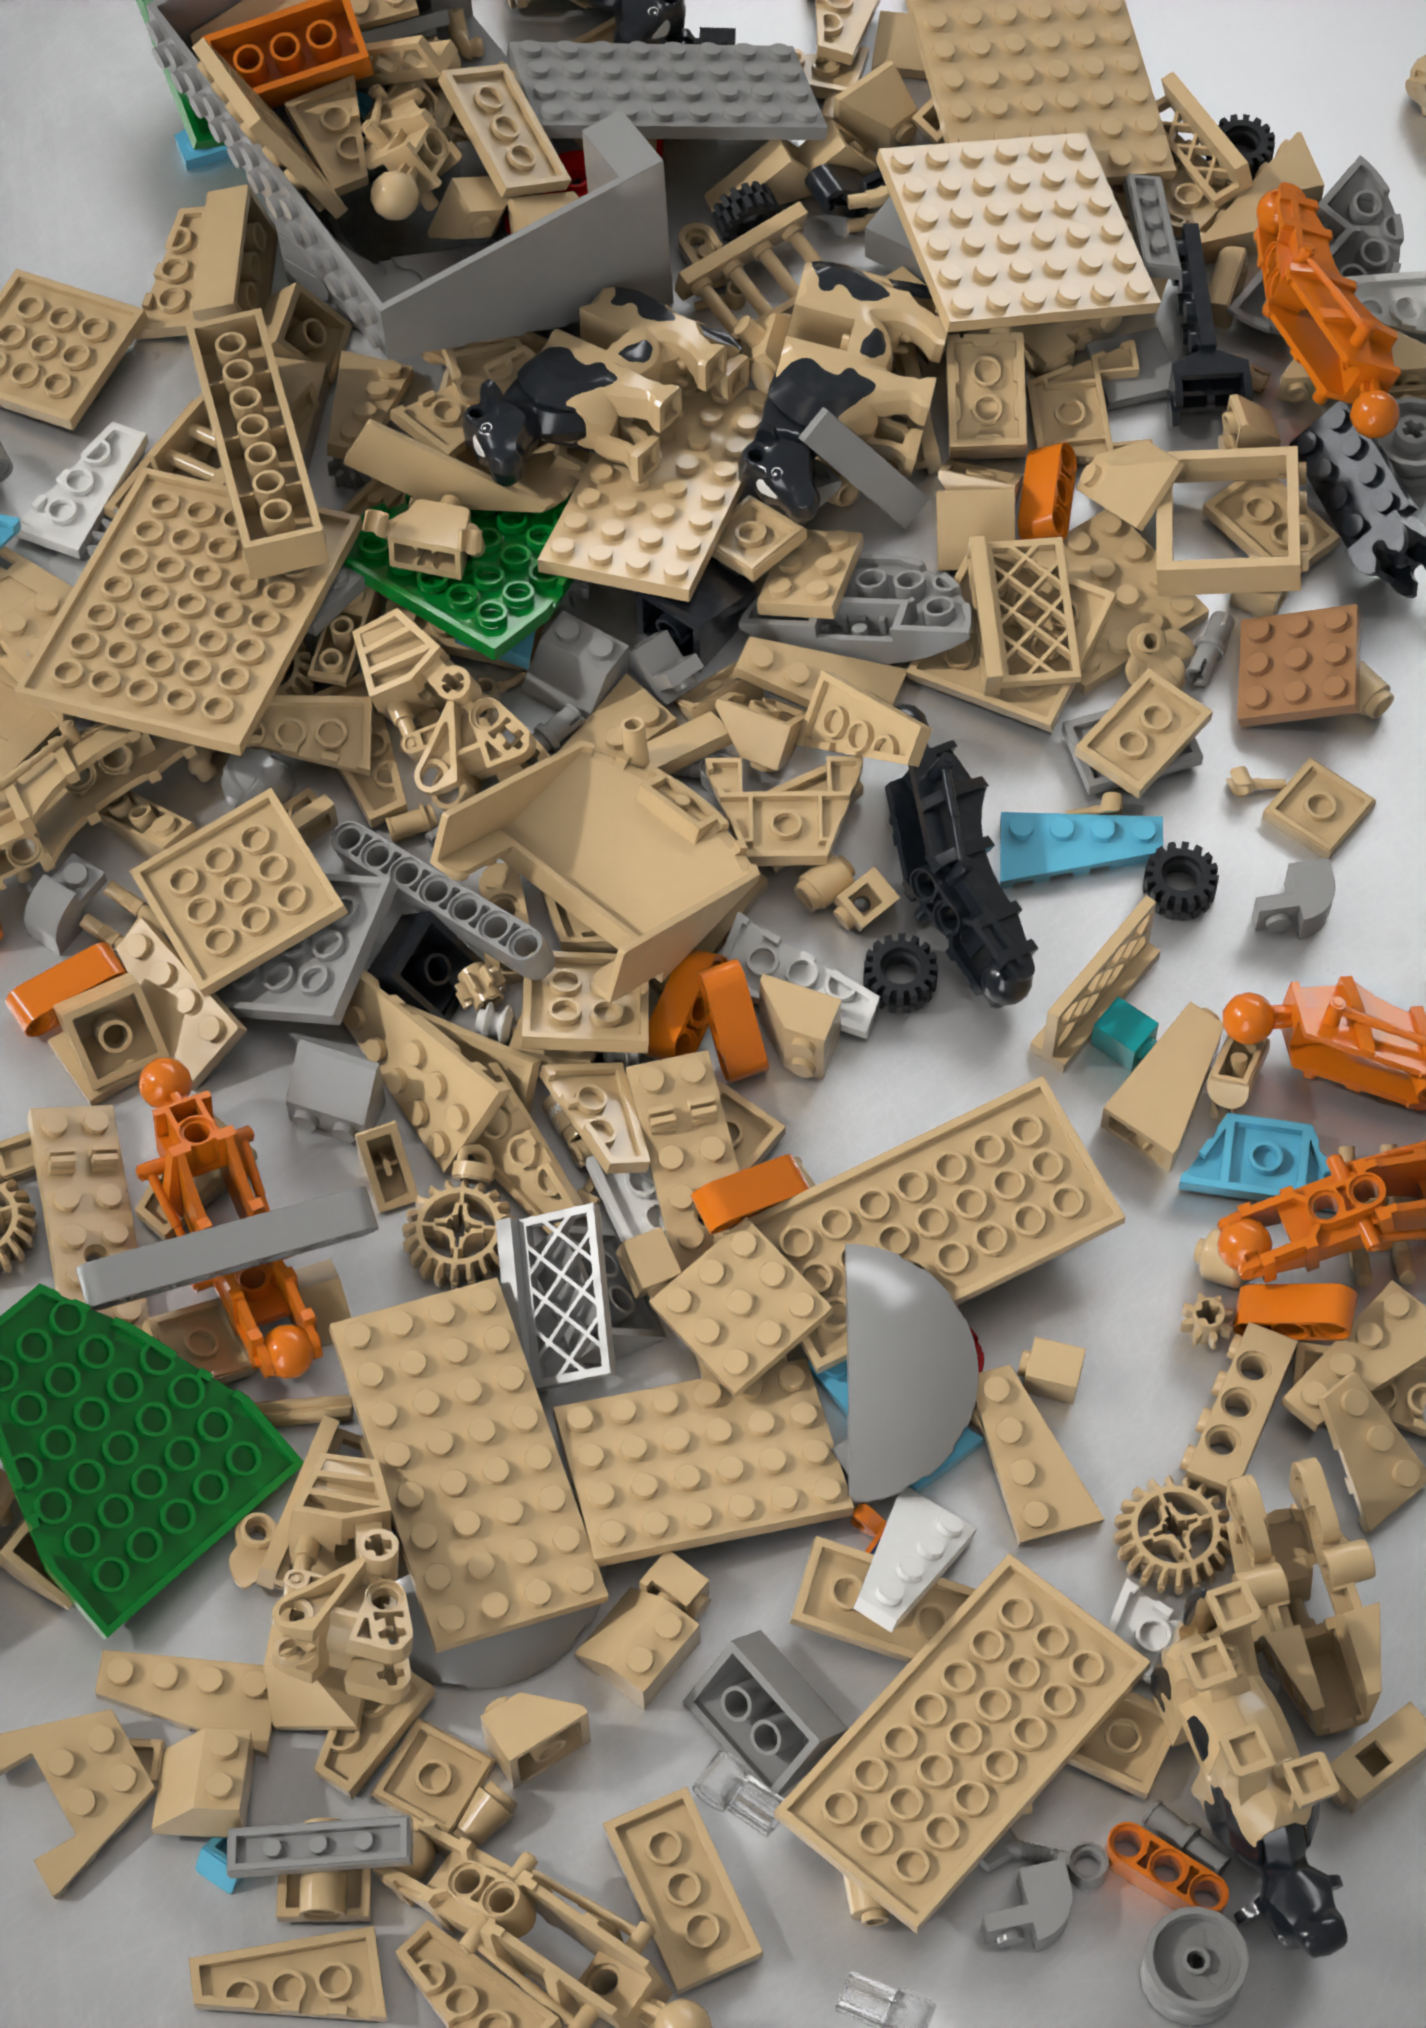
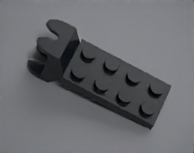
M1198 223L1183 224L1181 239L1175 240L1182 270L1179 280L1171 279L1173 287L1178 286L1179 293L1175 297V309L1177 316H1183L1184 323L1180 324V343L1182 347L1187 346L1188 354H1185L1183 359L1172 363L1166 399L1171 428L1180 427V413L1227 410L1230 395L1238 394L1253 401L1249 360L1216 349L1217 341Z
M1338 401L1291 441L1289 446H1298V462L1306 461V476L1347 548L1345 551L1353 565L1360 572L1368 576H1377L1386 581L1403 597L1415 598L1417 597L1418 582L1414 576V571L1419 565H1423L1426 570V527L1412 515L1418 508L1378 439H1368L1357 433L1350 419L1353 404Z

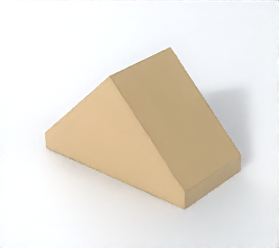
M392 1121L356 1133L355 1140L359 1161L379 1213L415 1202L418 1192L397 1123Z
M327 1259L294 1270L297 1274L298 1292L305 1308L311 1307L316 1316L317 1333L322 1341L321 1347L333 1343L329 1332L331 1323L352 1318L340 1277L332 1260Z

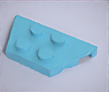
M1227 1113L1218 1125L1216 1133L1211 1139L1206 1141L1199 1151L1196 1160L1187 1172L1184 1171L1181 1175L1179 1190L1263 1201L1279 1195L1280 1190L1292 1185L1293 1189H1297L1331 1176V1173L1326 1164V1156L1319 1150V1139L1312 1124Z

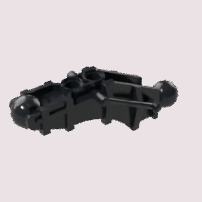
M910 704L893 705V707L929 726L925 714L916 706ZM954 740L932 748L927 744L919 767L908 765L909 770L902 778L891 781L885 786L890 811L889 823L893 826L894 833L892 837L894 846H897L904 880L901 883L905 889L904 894L910 902L918 901L920 903V906L914 912L916 920L926 923L931 919L936 928L945 935L949 944V948L945 953L951 961L956 962L971 984L969 987L975 996L982 994L992 1008H1002L1006 1005L1017 1004L1028 996L1032 987L1035 972L1032 955L1039 948L1033 939L1026 940L1019 918L1022 908L1016 900L1009 901L999 885L987 853L995 846L989 835L983 837L981 824L984 796L989 785L983 776L970 777L953 752L957 747Z

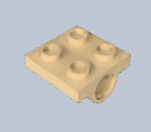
M327 1817L312 1818L304 1821L303 1823L334 1821L341 1819ZM373 1868L278 1875L277 1921H371Z

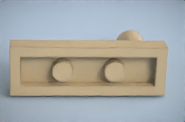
M712 711L649 741L646 738L644 720L640 717H628L620 724L623 749L625 754L631 756L630 764L648 772L654 766L669 775L733 744L724 723Z

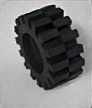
M1237 114L1230 116V122L1225 117L1220 119L1218 126L1234 145H1244L1253 150L1251 153L1242 155L1248 161L1252 180H1254L1260 166L1264 162L1269 163L1273 159L1275 148L1274 132L1270 133L1271 127L1267 123L1261 127L1262 119L1258 117L1253 122L1249 121L1250 115L1243 114V120H1238ZM1206 156V161L1212 160L1211 156Z
M753 181L751 186H749L746 182L741 184V189L739 190L736 187L729 189L732 193L729 196L723 194L720 197L722 203L714 204L713 209L715 211L711 212V221L724 245L782 212V208L767 184L762 183L760 185L758 181Z
M1182 841L1181 848H1176V843L1170 842L1168 843L1167 851L1163 846H1160L1156 849L1155 856L1151 854L1148 858L1142 886L1143 894L1146 893L1148 897L1156 901L1155 912L1157 914L1162 909L1166 910L1165 918L1172 920L1173 913L1179 914V921H1186L1187 913H1190L1192 919L1199 917L1200 910L1205 913L1210 908V903L1214 901L1219 875H1217L1218 866L1217 863L1211 864L1213 856L1209 852L1201 856L1203 847L1197 844L1194 850L1188 849L1189 842ZM1172 872H1184L1195 879L1196 885L1190 890H1176L1166 884L1165 877Z
M898 933V941H893L891 934L884 936V945L877 940L873 943V951L870 949L867 951L866 960L864 961L863 986L880 996V1009L885 1004H889L888 1012L894 1014L896 1013V1007H902L903 1014L910 1013V1005H914L916 1011L923 1008V1000L929 1003L937 987L938 964L935 952L930 953V945L926 941L919 946V937L913 935L910 942L905 941L906 933ZM906 964L913 967L917 975L913 981L899 984L888 980L884 972L890 965Z

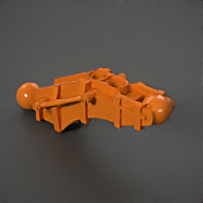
M1283 182L1279 185L1278 189L1270 190L1264 194L1259 200L1256 210L1258 227L1253 235L1254 241L1257 242V266L1262 269L1265 297L1267 299L1263 305L1262 313L1265 317L1272 320L1291 348L1289 352L1295 361L1304 367L1316 388L1312 396L1313 400L1320 405H1325L1329 398L1349 404L1352 403L1350 419L1357 433L1368 439L1383 438L1397 427L1400 416L1399 405L1393 395L1388 393L1401 374L1400 367L1394 366L1392 346L1398 339L1397 330L1385 326L1354 295L1357 290L1356 281L1341 276L1329 247V243L1333 239L1332 230L1324 228L1316 215L1319 209L1318 201L1307 198L1304 192L1296 185Z
M1340 976L1337 985L1300 987L1299 981L1290 982L1282 1005H1271L1263 996L1251 992L1235 995L1226 1004L1223 1010V1027L1228 1036L1234 1041L1246 1045L1263 1042L1272 1033L1273 1029H1281L1292 1067L1301 1070L1306 1078L1316 1079L1319 1076L1343 1084L1347 1089L1356 1092L1361 1090L1406 1105L1407 1109L1426 1111V1014L1423 1006H1412L1409 1012L1402 1010L1364 989L1353 980L1352 976Z
M165 1057L156 1058L145 1065L138 1083L142 1098L151 1107L157 1108L152 1110L159 1158L137 1165L135 1171L138 1179L142 1182L149 1181L177 1237L186 1235L179 1217L184 1216L190 1233L213 1227L205 1213L193 1177L218 1168L239 1219L270 1211L265 1196L266 1193L249 1142L254 1141L253 1129L249 1125L234 1129L233 1125H229L220 1129L213 1116L212 1096L209 1090L189 1097L193 1084L189 1069L180 1060ZM164 1174L163 1185L158 1177ZM248 1176H249V1178H250V1181H251V1184H252V1187H253V1190H254L256 1199H255V1197H254V1195H253V1192H252V1189H251V1187H250V1184H249V1181H248ZM290 1257L191 1285L196 1293L211 1287L215 1289L230 1318L231 1327L235 1335L240 1336L248 1351L249 1361L253 1369L260 1368L265 1379L272 1376L283 1379L297 1378L309 1371L313 1360L323 1357L322 1341L317 1333L316 1316L311 1307L305 1308L298 1292L297 1274L293 1267L287 1268L283 1261ZM287 1316L289 1317L293 1325L277 1326L263 1338L258 1327Z
M1426 1140L1344 1162L1341 1154L1331 1155L1326 1160L1331 1176L1297 1189H1293L1292 1185L1281 1189L1279 1195L1253 1205L1247 1202L1237 1206L1236 1212L1221 1218L1217 1223L1220 1231L1217 1241L1219 1256L1229 1268L1238 1271L1241 1279L1250 1280L1262 1277L1264 1283H1268L1277 1279V1273L1303 1267L1306 1268L1307 1272L1320 1268V1261L1353 1250L1366 1248L1367 1252H1376L1378 1250L1383 1252L1391 1249L1393 1242L1426 1240ZM1389 1196L1418 1199L1417 1201L1393 1203L1386 1206V1197ZM1370 1198H1377V1199H1376L1374 1202H1372V1203H1368V1204H1365V1203H1364V1202H1366V1201H1369ZM1322 1209H1331L1336 1212V1215L1330 1219H1321L1315 1214ZM1282 1223L1291 1243L1272 1250L1271 1235L1265 1227Z

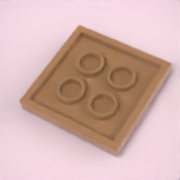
M1357 604L1241 620L1237 720L1241 728L1359 713L1361 611Z

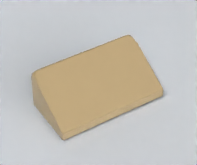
M735 661L699 682V685L673 702L688 722L709 711H712L722 721L715 707L717 698L728 692L745 695L744 702L750 703V700H761L764 697L763 689L733 676L734 668L738 662Z

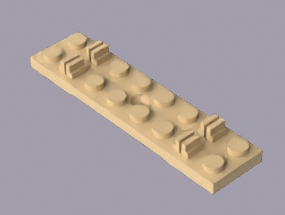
M708 1050L626 1067L627 1080L651 1160L649 1168L666 1237L682 1272L733 1229L730 1228L710 1235L706 1226L698 1221L699 1212L690 1196L694 1191L714 1180L739 1172ZM785 1355L776 1364L788 1362L787 1356ZM696 1356L701 1378L715 1376Z
M113 1105L30 1108L27 1119L55 1290L63 1297L70 1300L77 1299L85 1303L76 1268L87 1263V1258L90 1256L103 1258L138 1248ZM146 1297L97 1311L113 1319L118 1317L133 1324L142 1331H144L142 1326L145 1319L150 1317Z

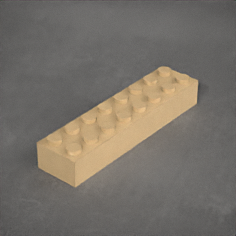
M261 308L185 325L251 581L329 563L322 524Z

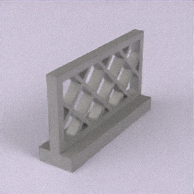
M589 1203L519 1220L510 1217L495 1221L502 1293L538 1395L548 1393V1389L617 1375L600 1205ZM587 1216L588 1232L579 1244L567 1232L577 1218ZM561 1222L559 1227L555 1225V1223ZM547 1226L554 1234L541 1252L534 1246L533 1228ZM562 1240L575 1249L563 1269L550 1259ZM583 1256L592 1264V1274L584 1286L571 1276ZM545 1265L558 1274V1277L546 1294L538 1288L537 1280ZM566 1282L579 1291V1294L567 1311L554 1301ZM587 1299L596 1305L597 1314L589 1328H586L575 1319ZM551 1307L563 1318L551 1336H548L542 1331L541 1320ZM573 1325L584 1335L570 1354L558 1343L569 1326ZM591 1342L600 1347L602 1366L589 1369L579 1360ZM553 1350H555L567 1361L557 1376L547 1377L545 1362ZM575 1367L579 1370L576 1372H572Z

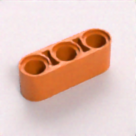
M1068 442L1032 449L1027 454L1018 515V531L1021 540L1062 537V539H1065L1068 535L1077 471L1076 455Z
M97 943L14 988L6 998V1005L28 1037H37L61 1025L53 1005L128 972L109 943Z
M693 949L671 972L649 1020L648 1053H644L647 1057L661 1060L697 1052L709 1024L699 991L696 972L729 961L726 956Z
M733 959L697 971L696 979L718 1061L726 1081L730 1084L768 1071L767 1055L746 977L740 962L737 959Z
M786 1154L714 1180L700 1187L690 1196L709 1234L713 1235L733 1228L745 1217L750 1218L810 1188L793 1155Z
M1335 1283L1244 1285L1239 1290L1232 1330L1234 1333L1243 1336L1248 1323L1251 1322L1294 1340H1345L1351 1335L1358 1294L1354 1289L1346 1285Z
M1122 1822L1111 1829L1105 1851L1109 1857V1868L1114 1873L1174 1911L1179 1908L1201 1906L1196 1901L1194 1894L1199 1891H1208L1216 1897L1218 1904L1214 1907L1204 1908L1223 1914L1229 1899V1888L1226 1881L1218 1874L1136 1823ZM1120 1841H1129L1136 1846L1138 1853L1134 1856L1126 1857L1121 1855L1114 1845ZM1159 1866L1171 1867L1176 1871L1178 1879L1172 1882L1162 1881L1156 1876L1154 1869Z

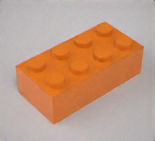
M309 0L201 36V39L204 37L271 109L285 105L284 102L353 74L355 81L375 75L350 0Z

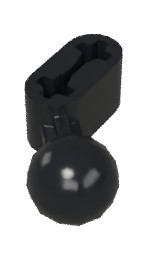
M822 164L811 170L805 179L806 187L823 213L846 218L863 217L874 209L865 207L849 210L847 195L863 193L865 190L886 186L878 166L876 171L863 177L859 170L855 168Z

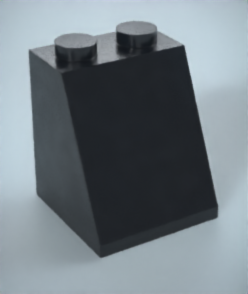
M711 556L689 602L636 591L637 634L646 639L654 633L667 630L682 656L696 653L705 668L740 629L739 621L743 613L757 598V587L748 578L736 575L724 568L717 559Z

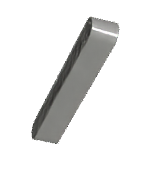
M343 822L332 832L330 842L333 849L345 866L359 876L391 877L398 886L394 898L417 912L431 911L455 935L525 978L540 980L552 972L555 966V956L541 933L532 926L457 881L450 879L447 875L358 822Z
M361 1186L92 1260L78 1266L76 1272L85 1303L90 1305L91 1309L98 1311L359 1238L377 1231L379 1227L367 1187Z

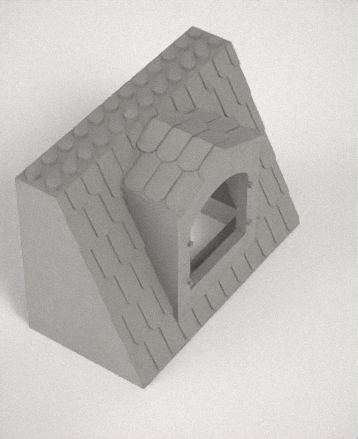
M155 0L146 5L150 19L146 23V27L156 44L152 52L161 69L168 68L171 72L172 81L181 94L187 93L195 114L200 119L206 118L214 139L218 143H225L229 157L235 167L244 168L247 172L248 182L254 192L257 194L262 192L266 197L267 207L275 221L288 286L295 282L301 284L353 324L352 327L364 333L370 345L374 349L379 347L388 360L423 355V352L463 347L468 343L525 335L526 332L566 327L570 323L580 322L579 308L591 304L601 290L607 287L638 290L666 305L674 304L664 162L622 110L582 130L588 194L511 235L506 231L485 243L457 246L456 249L392 257L391 260L380 261L379 264L374 265L349 244L335 217L326 208L319 212L305 196L308 190L306 192L302 188L298 190L283 173L286 169H283L281 166H274L261 150L263 147L258 142L254 145L239 127L241 124L235 120L224 106L227 103H224L210 86L212 83L206 79L196 66L199 61L192 49L193 44L190 34L243 0ZM416 0L418 10L463 8L469 39L474 37L482 38L485 54L482 57H474L472 61L464 59L458 51L461 58V68L497 65L500 61H503L511 69L507 56L473 16L471 0ZM448 25L436 28L437 34L434 36H437L440 41L450 39ZM383 85L381 87L387 92L390 85ZM429 87L434 93L436 88ZM369 88L356 89V91L368 94ZM373 101V103H372V105H371L370 110H371V109L374 107V105H375V102H374V101ZM285 105L273 108L272 110L284 121L299 140V135L286 113ZM550 138V142L557 155L568 151L582 150L573 138ZM384 164L372 170H369L367 167L368 174L384 166ZM579 180L572 181V184L577 185L580 184Z

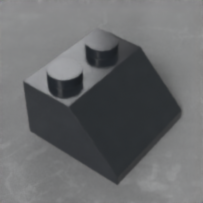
M431 911L401 915L367 971L379 980L380 988L388 995H397L408 1005L450 1021L460 1004L455 995L457 990L454 987L460 983L458 980L459 973L470 964L484 961Z

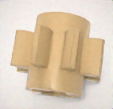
M476 962L465 967L458 975L460 983L454 986L457 990L455 995L464 1010L474 1006L477 1012L480 1008L486 1009L489 1002L493 1003L494 1009L497 1008L504 1000L502 992L507 991V987L504 984L506 979L499 967L496 965L488 970L484 962Z
M1198 1293L1197 1302L1194 1306L1184 1303L1181 1314L1187 1319L1181 1322L1180 1332H1189L1193 1339L1192 1346L1195 1347L1199 1343L1209 1344L1211 1349H1215L1219 1336L1225 1339L1230 1338L1232 1327L1227 1323L1232 1321L1234 1310H1225L1221 1303L1222 1296L1218 1295L1216 1298H1211Z

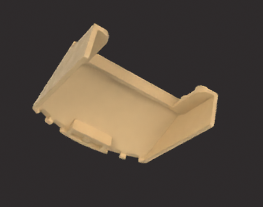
M526 332L525 335L513 337L520 339L522 345H526L536 354L543 349L548 339L533 332ZM442 351L423 352L421 356L428 363H441L446 366L440 390L452 385V379ZM369 419L354 444L347 451L343 464L394 489L411 495L408 507H411L415 500L419 499L440 502L441 498L448 494L458 497L462 501L463 507H467L469 510L543 513L557 506L573 493L593 453L554 445L540 439L539 444L524 465L522 479L510 487H503L492 479L489 468L478 463L472 448L467 447L458 456L453 458Z
M580 740L444 811L441 815L430 863L450 879L464 881L468 879L471 873L484 866L494 865L497 859L500 858L617 948L618 952L615 960L598 969L593 979L594 990L611 1003L652 978L662 983L758 882L760 873L757 864H751L746 856L748 846L743 839L736 840L728 831L729 822L695 791L654 766L648 772L630 764L631 756L619 751L615 758L594 751L596 744Z

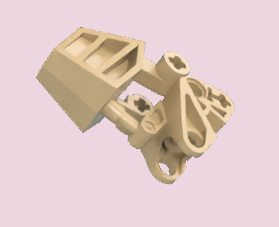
M398 608L352 631L369 697L377 711L399 728L403 737L401 742L402 749L413 761L418 763L414 773L415 784L423 793L431 795L432 801L440 810L446 811L480 793L482 780L497 774L500 783L530 767L526 761L531 757H537V760L540 762L550 756L548 751L535 739L533 734L498 700L483 693L481 687L469 672L463 667L455 665L442 647ZM430 708H435L439 712L443 710L437 723L419 730L416 729L413 719L417 715ZM484 712L485 715L480 718L481 713ZM506 729L515 736L512 743H509L502 735ZM432 767H438L433 786H425L423 783L425 772ZM459 787V796L454 802L445 804L440 801V794L450 793L453 789Z
M320 1453L292 1509L287 1537L293 1569L285 1574L284 1596L275 1603L272 1610L274 1627L284 1634L272 1646V1661L279 1671L310 1684H313L331 1666L347 1670L344 1678L346 1694L383 1704H397L410 1692L411 1668L408 1657L412 1652L413 1628L404 1588L395 1581L398 1577L399 1541L391 1532L392 1510L378 1460ZM289 1608L305 1613L304 1619L292 1622L284 1621L280 1614ZM391 1638L396 1644H390L388 1639ZM298 1646L306 1653L302 1659L295 1662L284 1660L280 1656L281 1651L284 1649ZM392 1666L393 1680L397 1682L396 1685H388V1682L384 1679L385 1667Z
M1310 1457L1292 1462L1289 1489L1295 1504H1291L1290 1508L1275 1509L1266 1514L1258 1485L1251 1474L1229 1479L1227 1482L1226 1506L1232 1521L1225 1523L1235 1573L1232 1575V1582L1241 1579L1248 1581L1259 1608L1264 1610L1270 1633L1258 1637L1266 1663L1318 1737L1343 1732L1369 1721L1382 1692L1380 1602L1363 1607L1355 1583L1369 1580L1376 1576L1375 1563L1370 1547L1365 1539L1361 1538L1350 1541L1340 1532L1338 1517L1323 1469L1316 1457ZM1315 1564L1320 1566L1335 1616L1326 1618L1323 1623L1317 1625L1315 1620L1309 1617L1304 1601L1310 1600L1313 1565Z

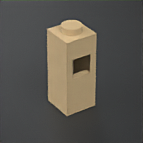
M1411 1701L1329 1763L1340 1785L1339 1792L1330 1797L1338 1806L1344 1805L1353 1814L1426 1757V1718Z

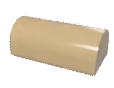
M1229 246L1219 252L1208 285L1215 327L1228 330L1231 326L1234 316L1226 310L1242 292L1248 274L1247 251L1243 247Z
M1227 1036L1207 1082L1208 1094L1216 1104L1224 1108L1235 1109L1247 1102L1269 1052L1270 1039L1266 1038L1263 1042L1246 1045L1238 1043Z

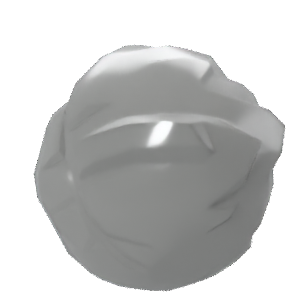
M252 748L244 750L242 756L230 755L223 768L221 778L225 799L229 805L235 808L269 788L273 789L279 801L283 804L291 799L292 789L295 787L293 774L287 765L273 756L272 752L265 749Z

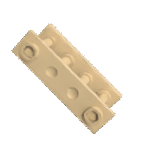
M799 201L678 273L674 291L682 301L693 295L701 297L729 335L735 338L743 348L745 342L733 332L738 320L713 289V285L722 276L726 279L731 278L760 316L755 321L774 312L792 314L799 285L774 254L773 250L774 247L785 241L787 244L791 243L805 262L823 261L802 234L808 211ZM754 259L761 261L790 299L773 309L744 272V265Z
M301 375L289 388L284 389L296 433L314 411L316 412L320 407L313 381ZM202 392L161 440L154 444L148 456L155 470L171 473L175 468H179L205 481L226 485L222 467L217 469L187 455L198 441L216 448L212 429H209L211 426Z

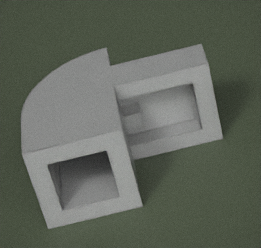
M667 630L654 633L629 649L631 669L640 683L658 702L668 705L699 685L694 673L704 668V665L696 653L683 657Z
M72 853L52 877L44 874L34 887L26 904L24 922L28 935L61 956L83 931V928L78 926L83 919L81 910L107 882L105 873Z
M1329 858L1289 863L1284 882L1286 893L1256 897L1251 917L1255 932L1263 930L1280 932L1295 926L1298 940H1301L1320 931L1329 918L1336 888Z
M1064 1858L1019 1868L1016 1882L1022 1905L983 1914L981 1930L985 1945L997 1942L999 1947H1009L1025 1940L1024 1936L1031 1935L1034 1951L1039 1952L1048 1948L1060 1938L1067 1926L1073 1903V1891Z

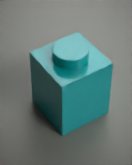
M1118 996L1094 1024L1091 1045L1129 1071H1132L1157 1043L1156 1036L1159 1023Z

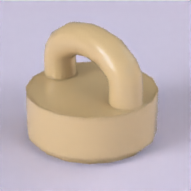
M467 1144L461 1147L457 1160L453 1162L451 1177L458 1182H462L465 1178L471 1185H477L480 1181L485 1186L490 1185L493 1182L495 1167L492 1166L493 1158L490 1152L479 1144ZM476 1154L480 1156L482 1163L467 1161L468 1155Z

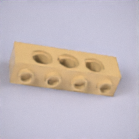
M1251 1322L1248 1323L1243 1336L1235 1333L1226 1358L1233 1360L1228 1373L1222 1370L1219 1371L1211 1391L1212 1395L1217 1396L1213 1409L1204 1407L1195 1429L1196 1432L1202 1434L1197 1447L1188 1445L1179 1469L1186 1471L1185 1478L1188 1477L1190 1479V1489L1196 1491L1198 1486L1205 1483L1207 1487L1205 1496L1210 1498L1219 1495L1220 1502L1226 1504L1227 1482L1229 1479L1244 1476L1292 1362L1298 1343L1297 1340ZM1253 1370L1259 1373L1262 1378L1250 1380L1242 1372ZM1229 1407H1239L1245 1411L1246 1416L1234 1417L1226 1409ZM1213 1444H1223L1230 1449L1231 1453L1220 1455L1214 1452L1210 1446Z

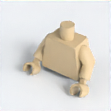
M774 312L756 321L746 315L734 327V334L745 342L742 355L749 357V377L753 380L757 390L765 394L769 392L770 384L779 365L792 314Z
M444 495L440 502L425 499L415 500L407 511L390 520L389 514L374 509H367L365 511L362 531L374 532L376 536L388 540L389 565L392 567L462 580L468 554L477 558L482 556L486 549L482 530H479L476 524L471 523L470 510L467 507H463L462 501L454 495Z

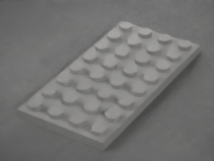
M534 40L508 42L507 57L511 69L515 72V78L548 138H582L583 129L622 110L645 139L826 140L828 126L793 46L781 43L772 44L771 46L751 45L748 43L717 45L711 42H705L701 45L681 44L678 42L646 44L640 41H634L629 44L609 43L606 41L574 43L568 40H562L557 43L537 42Z

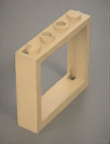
M1298 446L1167 451L1168 454L1185 465L1157 507L1156 573L1158 596L1301 591V572L1309 571L1308 550L1300 551V544H1308V520L1300 521L1299 516L1307 514V491H1299V485H1307L1306 461L1298 462ZM1287 478L1288 556L1174 561V483Z

